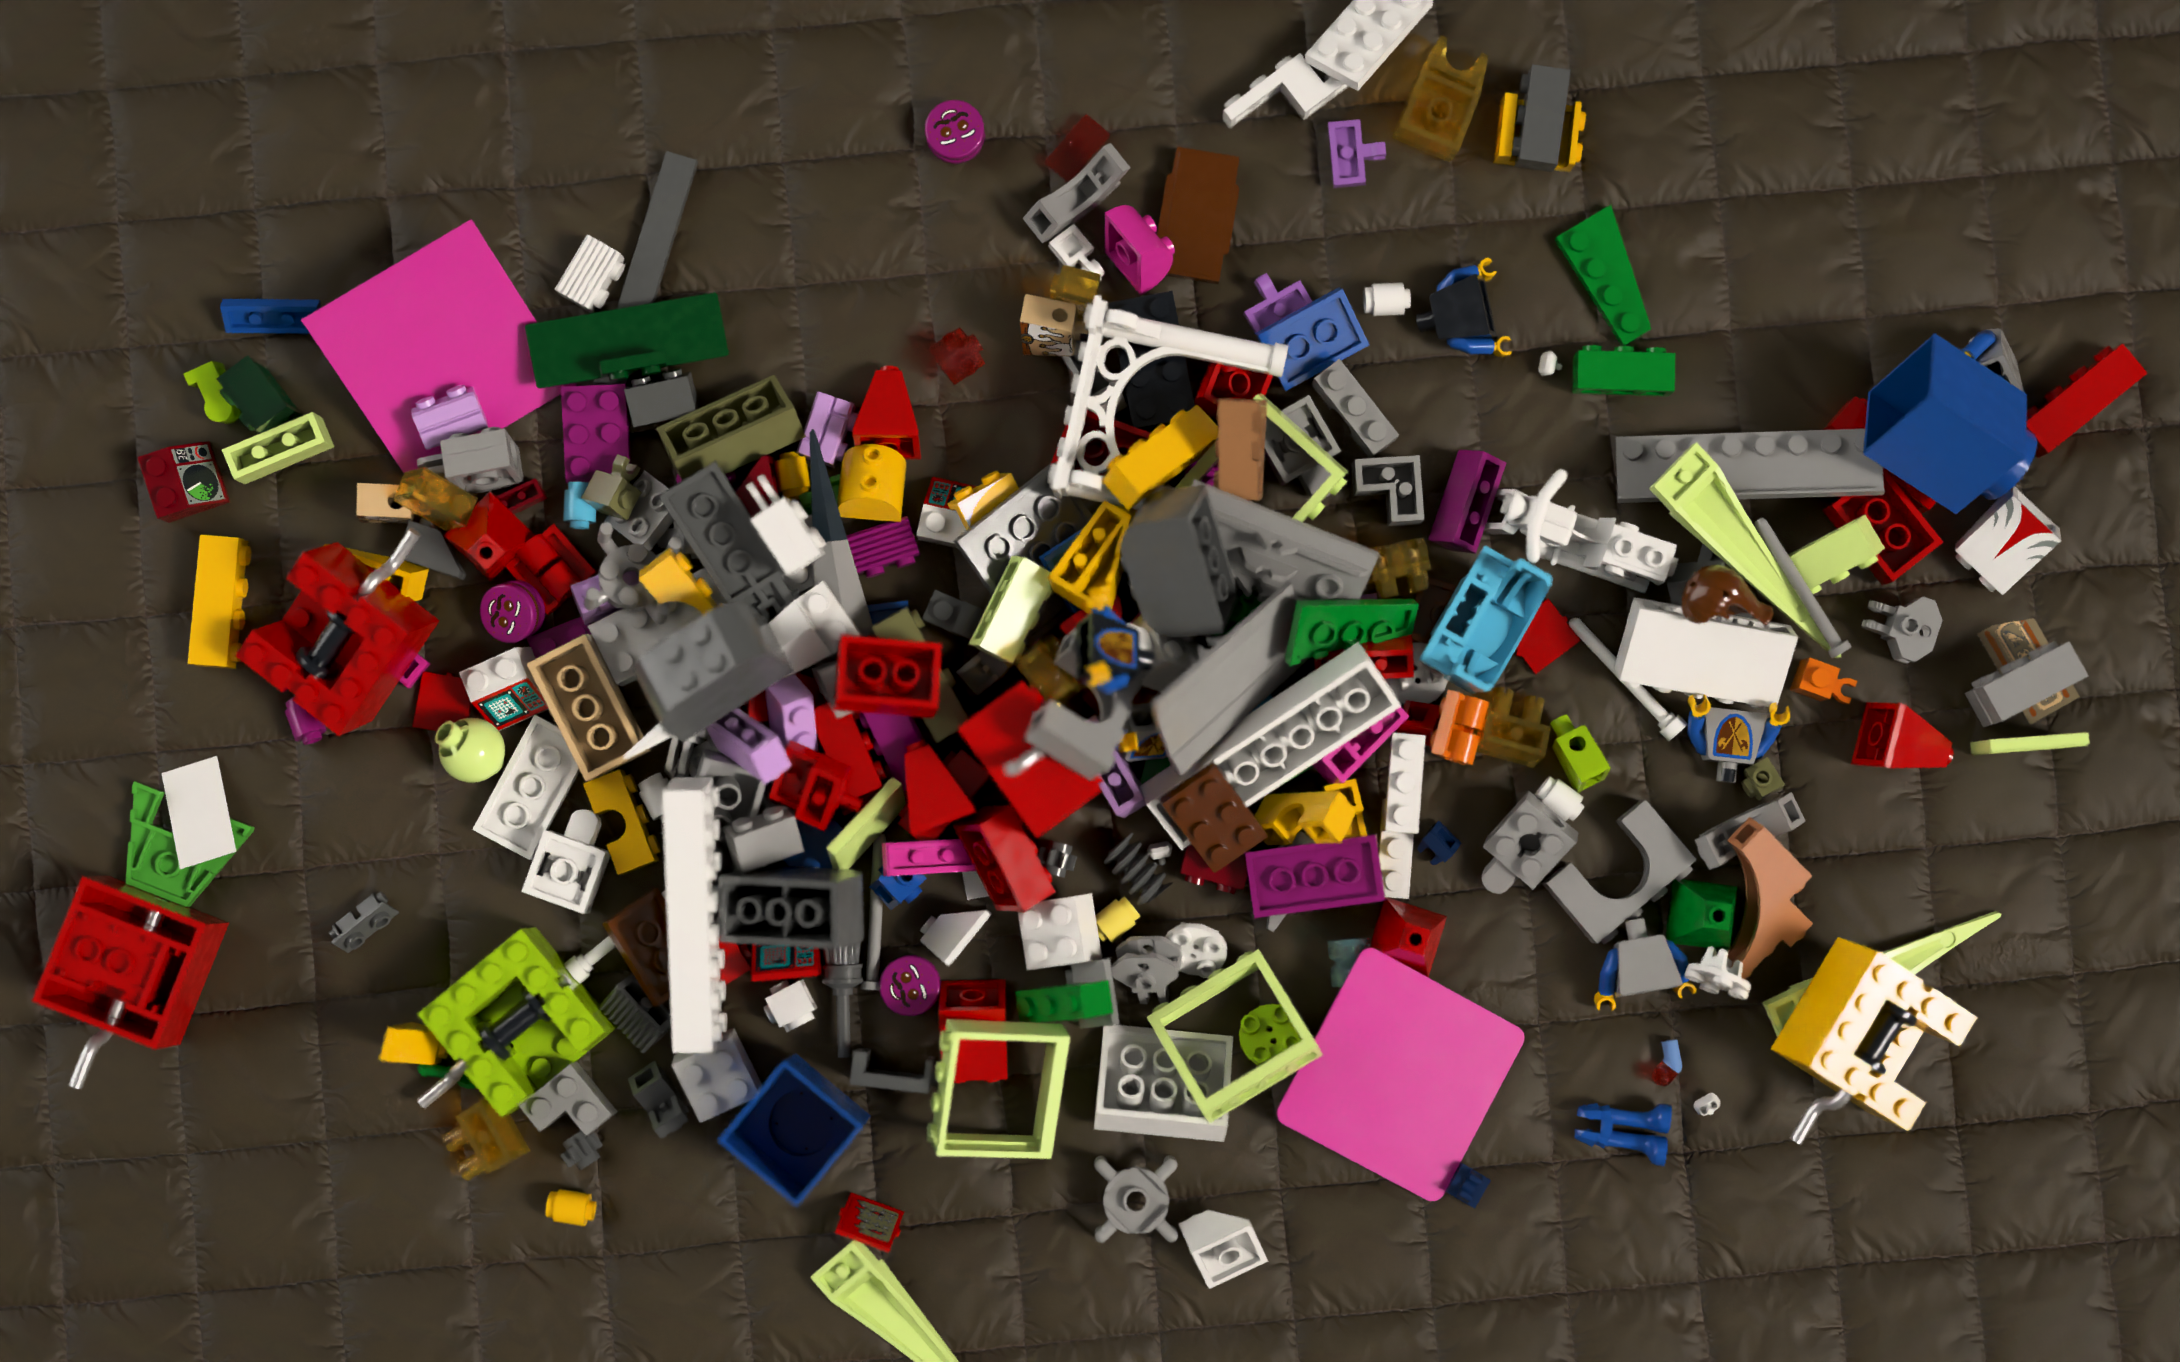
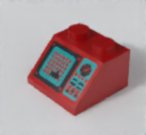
M752 944V982L810 977L823 974L822 948Z

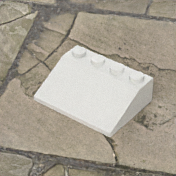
M1125 1025L1103 1026L1094 1129L1224 1142L1228 1127V1113L1211 1123L1207 1121L1153 1028ZM1166 1030L1205 1098L1230 1084L1233 1036Z

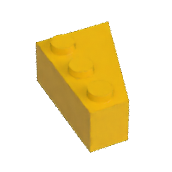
M1104 500L1049 575L1048 580L1053 592L1090 614L1093 612L1092 609L1086 607V601L1092 599L1088 589L1104 586L1108 590V605L1112 610L1124 571L1121 562V541L1133 520L1132 516Z

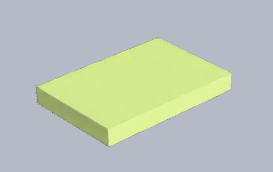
M2086 732L1970 742L1971 754L1982 755L2087 746L2090 743L2089 733Z
M894 777L888 780L827 846V852L833 869H849L894 821L906 805L902 784Z

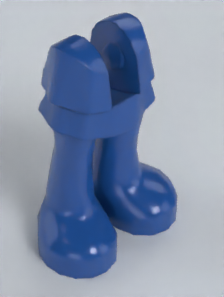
M1598 1103L1578 1107L1576 1116L1585 1117L1590 1120H1601L1600 1132L1593 1131L1592 1129L1575 1128L1574 1138L1591 1147L1597 1145L1603 1149L1605 1146L1637 1150L1645 1153L1652 1164L1657 1166L1665 1165L1668 1149L1667 1137L1619 1132L1612 1129L1614 1124L1638 1127L1667 1134L1672 1118V1107L1670 1104H1658L1651 1111L1643 1112L1610 1108L1609 1105L1599 1106Z

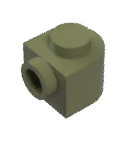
M1768 757L1746 768L1743 772L1744 780L1741 781V785L1748 797H1755L1759 801L1782 789L1785 785Z

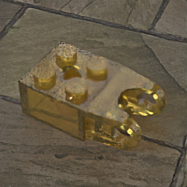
M1440 35L1413 81L1391 138L1450 162L1459 152L1481 96L1480 92L1487 67L1488 55L1481 52L1471 68L1457 70L1446 59L1447 37ZM1432 112L1437 114V118L1432 115Z
M1052 634L1038 640L1016 659L1014 664L1031 684L1033 683L1047 703L1053 700L1066 708L1089 687L1086 684L1077 683L1076 677L1054 664L1063 638L1061 636L1056 638Z

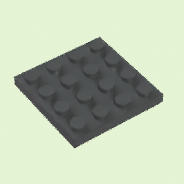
M1050 464L953 540L991 596L1012 556L1025 557L1044 568L1039 556L1083 529L1092 517V514L1081 498L1074 496H1062V499L1055 498L1053 490L1049 488L1050 484L1048 483ZM1052 592L1050 597L1043 601L1039 609V620L1036 626L1029 630L1024 640L1026 645L1031 646L1070 614L1061 596Z

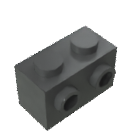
M681 368L663 372V378L651 380L650 375L631 379L632 384L628 385L624 392L633 427L679 418L699 409L700 406L691 371L682 373Z

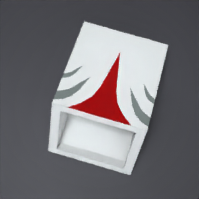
M2014 486L2009 492L1999 497L1955 544V551L1958 553L1955 557L1966 569L1970 570L1973 567L1982 575L1979 580L1991 592L1997 590L2003 595L2061 542L2060 528Z

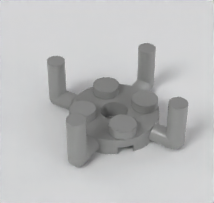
M608 522L602 523L599 528L597 541L607 556L603 560L599 571L600 590L596 588H589L587 590L584 601L585 608L594 610L608 601L619 609L620 607L630 609L631 611L646 609L655 623H665L670 609L667 603H657V600L642 582L631 586L624 582L622 576L628 571H634L639 574L641 569L670 547L677 555L681 550L682 540L679 537H672L669 540L667 549L658 555H655L641 544L626 545L618 548L611 538L613 526Z
M1172 1155L1166 1156L1163 1164L1155 1172L1138 1166L1116 1172L1107 1163V1159L1104 1156L1096 1157L1094 1161L1095 1169L1108 1181L1103 1195V1205L1108 1220L1103 1225L1096 1227L1095 1239L1103 1243L1117 1229L1132 1234L1147 1233L1156 1229L1168 1242H1175L1178 1238L1177 1230L1173 1225H1169L1164 1220L1169 1206V1195L1164 1181L1177 1169L1175 1157ZM1134 1191L1141 1192L1146 1198L1145 1205L1138 1210L1131 1209L1126 1202L1128 1195Z

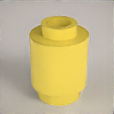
M1125 896L1119 901L1115 899L1095 915L1099 938L1102 942L1109 939L1113 943L1135 926V921L1141 917Z

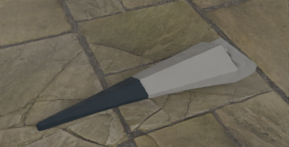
M811 429L809 437L812 528L818 530L827 544L822 547L826 554L813 562V587L825 581L862 634L860 637L877 638L872 629V620L816 432ZM837 653L816 663L815 667L836 660Z

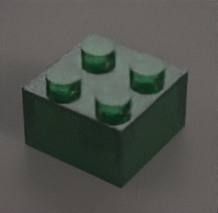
M249 355L216 378L223 387L219 392L231 406L235 405L242 412L239 418L250 431L254 430L257 434H260L304 416L268 368Z

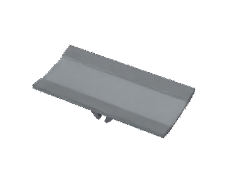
M1194 479L1192 486L1205 485V483ZM1206 484L1236 587L1242 590L1246 597H1250L1252 594L1258 597L1257 600L1259 602H1263L1284 583L1290 581L1293 583L1295 606L1297 600L1360 599L1379 557V552Z
M1287 581L1227 635L1208 637L1206 639L1208 645H1213L1214 647L1206 650L1202 645H1199L1197 647L1199 660L1152 701V713L1168 759L1179 775H1182L1311 658L1301 659L1300 664L1289 666L1284 660L1295 611L1292 582Z

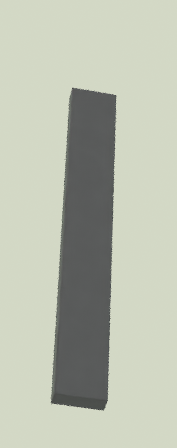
M666 151L617 309L655 302L697 169V160ZM632 373L628 374L629 378L619 381H609V377L594 379L593 385L627 384L628 386Z

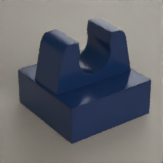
M1438 820L1425 834L1417 850L1421 853L1424 849L1431 848L1436 855L1430 863L1437 865L1442 861L1446 862L1450 859L1462 843Z
M1461 1162L1446 1192L1475 1209L1491 1180Z

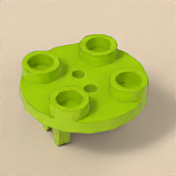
M1281 1004L1261 1005L1250 1011L1241 1020L1239 1031L1240 1046L1246 1057L1258 1066L1302 1041ZM1268 1028L1273 1029L1271 1032H1267ZM1272 1040L1277 1041L1275 1044L1271 1043Z

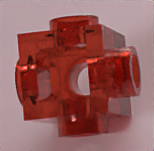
M960 327L953 332L947 333L940 341L928 348L943 373L953 385L973 375L977 369L986 364L979 353L983 350V347L973 333L967 336Z

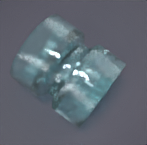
M1370 937L1327 941L1328 956L1336 962V965L1330 968L1331 987H1342L1360 952L1370 948Z

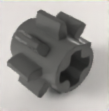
M1049 840L1048 847H1040L1038 853L1040 862L1043 863V866L1047 868L1050 874L1065 878L1066 870L1074 871L1077 856L1071 855L1073 846Z
M580 1131L562 1143L567 1151L560 1156L568 1168L576 1164L581 1171L601 1157L597 1149L603 1145L595 1132L585 1136Z

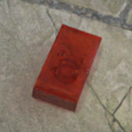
M1085 114L1045 160V165L1068 183L1110 138V133L1089 115Z

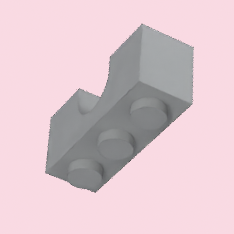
M1340 359L1313 379L1312 387L1330 410L1332 408L1335 409L1344 419L1351 430L1352 438L1368 458L1375 457L1398 438L1399 434Z

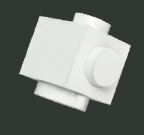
M803 979L792 985H789L786 980L770 988L772 995L765 998L768 1005L764 1006V1010L772 1024L777 1022L779 1027L784 1026L786 1032H789L815 1018L812 1011L817 1009V1006Z

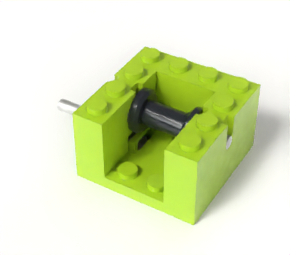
M536 927L520 929L418 1013V1016L455 1061L459 1060L442 1079L417 1098L422 1108L426 1109L462 1078V1075L466 1073L502 1118L519 1110V1106L569 1064L578 1061L617 1028V1025L608 1020L603 1011L599 1010V1003L582 983H578L564 966L565 962Z

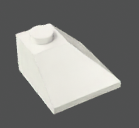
M987 909L941 914L937 919L931 916L920 929L924 934L920 941L946 965L950 966L992 913Z
M1207 1210L1179 1223L1190 1252L1209 1289L1268 1262L1252 1225L1247 1219Z

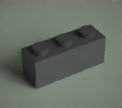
M1532 64L1528 73L1522 75L1519 92L1525 95L1523 106L1518 105L1515 124L1520 125L1519 137L1514 136L1512 156H1516L1515 167L1553 172L1558 165L1571 70Z

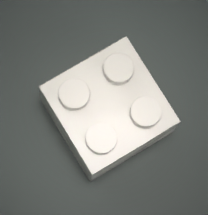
M1092 893L1041 901L1025 912H1018L1027 970L1081 963L1102 958Z
M734 1028L723 1032L722 1041L717 1043L713 1053H677L674 1055L671 1066L700 1123L752 1100L762 1087V1083Z

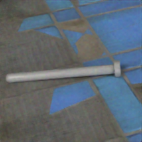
M1762 517L1754 522L1755 528L1831 647L1827 651L1830 657L1834 658L1852 647L1849 641L1841 640L1767 520Z
M881 834L873 842L871 884L882 875L878 869L883 866L882 843H886L885 834ZM872 889L870 891L866 981L861 983V989L880 990L879 969L883 901Z

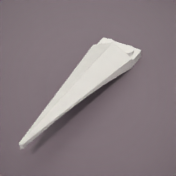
M825 581L820 582L794 600L769 623L794 670L786 677L796 674L837 653L841 635H862ZM659 723L624 755L623 759H630L673 735L664 730Z

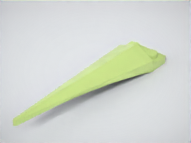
M1697 442L1692 444L1649 488L1651 492L1670 511L1669 514L1721 560H1724L1729 567L1826 651L1831 649L1749 519L1718 464Z
M1994 911L1881 953L1915 975L1943 954L2000 918L2001 913ZM1813 978L1789 986L1790 989L1762 1002L1777 1037Z
M855 1240L851 1241L810 1277L832 1303L880 1335L912 1361L959 1362L882 1259L878 1261L863 1243Z

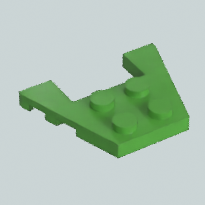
M134 781L132 785V794H134L133 810H130L132 826L131 841L128 842L126 884L184 907H190L236 852L180 869L173 832L153 824L165 792ZM230 817L237 851L253 833L255 827Z

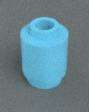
M568 482V490L564 491L563 521L570 523L569 528L589 529V524L596 523V509L581 498L589 482Z

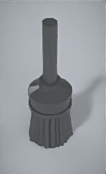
M861 941L840 949L822 948L825 964L822 965L824 975L822 983L832 988L833 995H836L838 1058L851 1057L849 995H853V988L863 982L861 977L863 964L859 963Z

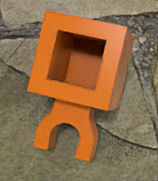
M1809 657L1800 660L1790 690L1818 701L1828 700L1832 695L1836 701L1847 705L1850 704L1851 698L1841 693V687L1843 685L1856 687L1857 681L1851 678L1838 679L1841 668Z

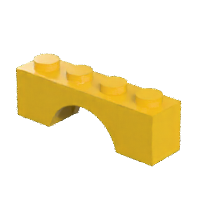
M671 547L639 571V580L659 604L673 601L684 602L695 607L702 615L723 605L722 602L717 605L710 595L713 591L702 577L697 580L689 571L692 565L681 552L676 555Z

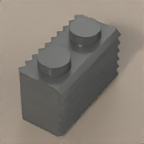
M632 973L616 985L599 1005V1010L603 1011L608 1020L617 1025V1029H621L622 1034H626V1038L636 1048H640L642 1053H645L656 1044L672 1027L671 1013L663 1004L653 1007Z

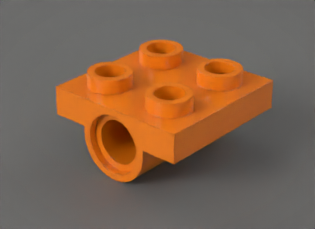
M1448 690L1446 697L1442 699L1439 706V715L1441 717L1438 729H1435L1431 736V753L1452 763L1473 766L1480 740L1479 736L1473 734V730L1482 731L1489 702L1464 695L1461 692Z

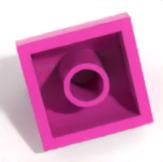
M1122 205L1105 212V253L1136 291L1142 295L1154 288L1167 275L1172 266V254L1175 253V249L1167 236L1161 239L1155 233L1157 231L1156 224L1151 216L1141 217L1134 207Z

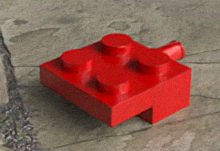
M790 740L786 746L785 753L792 766L774 780L768 798L797 810L795 814L796 819L825 831L832 820L835 810L840 804L858 813L863 799L846 793V780L851 767Z

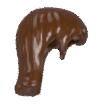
M1707 565L1695 572L1687 581L1681 599L1683 615L1695 624L1707 623L1710 618L1716 616L1729 620V614L1746 613L1751 614L1759 622L1767 626L1774 614L1772 612L1773 608L1759 602L1745 581L1735 571L1722 565Z

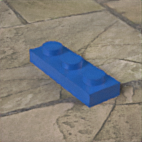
M223 299L220 305L226 333L310 334L301 319L321 308L320 300Z

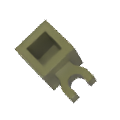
M617 454L613 462L612 473L609 474L595 470L581 498L600 513L628 520L642 493L630 481L637 476L641 468L630 464V459Z

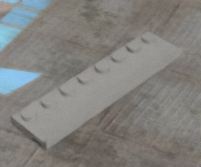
M1865 429L1616 437L1615 441L1618 503L1661 502L1649 488L1696 442L1718 464L1738 499L1883 495V467L1863 454Z

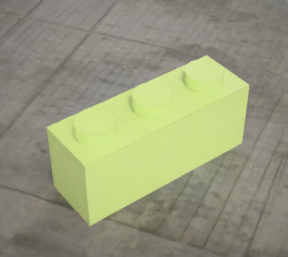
M311 412L224 448L222 452L233 479L247 484L334 448L323 418Z
M1864 514L1788 555L1812 594H1815L1822 590L1820 584L1828 580L1835 584L1850 575L1849 569L1858 565L1862 570L1877 562L1878 558L1876 555L1884 549V546Z
M1012 556L969 644L1002 662L1014 663L1015 659H1018L1025 649L1024 640L1029 630H1032L1039 620V609L1043 601H1046L1053 592L1048 580L1052 572L1025 557Z

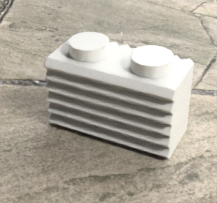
M587 234L555 290L559 295L593 313L596 307L600 309L606 302L609 292L606 290L611 281H617L622 275L625 264H623L625 258L620 252Z

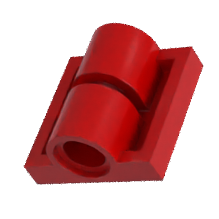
M552 524L542 534H537L529 539L516 552L517 556L505 565L516 580L529 583L539 592L547 615L553 613L572 596L571 585L594 577L598 573L555 524Z

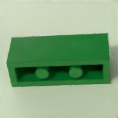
M1587 345L1583 346L1582 350H1578L1573 355L1572 394L1668 397L1675 392V353H1666V348L1651 347L1647 348L1646 352H1634V347L1619 346L1615 347L1614 351H1602L1601 346Z
M1109 980L1044 986L1015 992L1019 1022L1039 1023L1085 1019L1114 1013Z

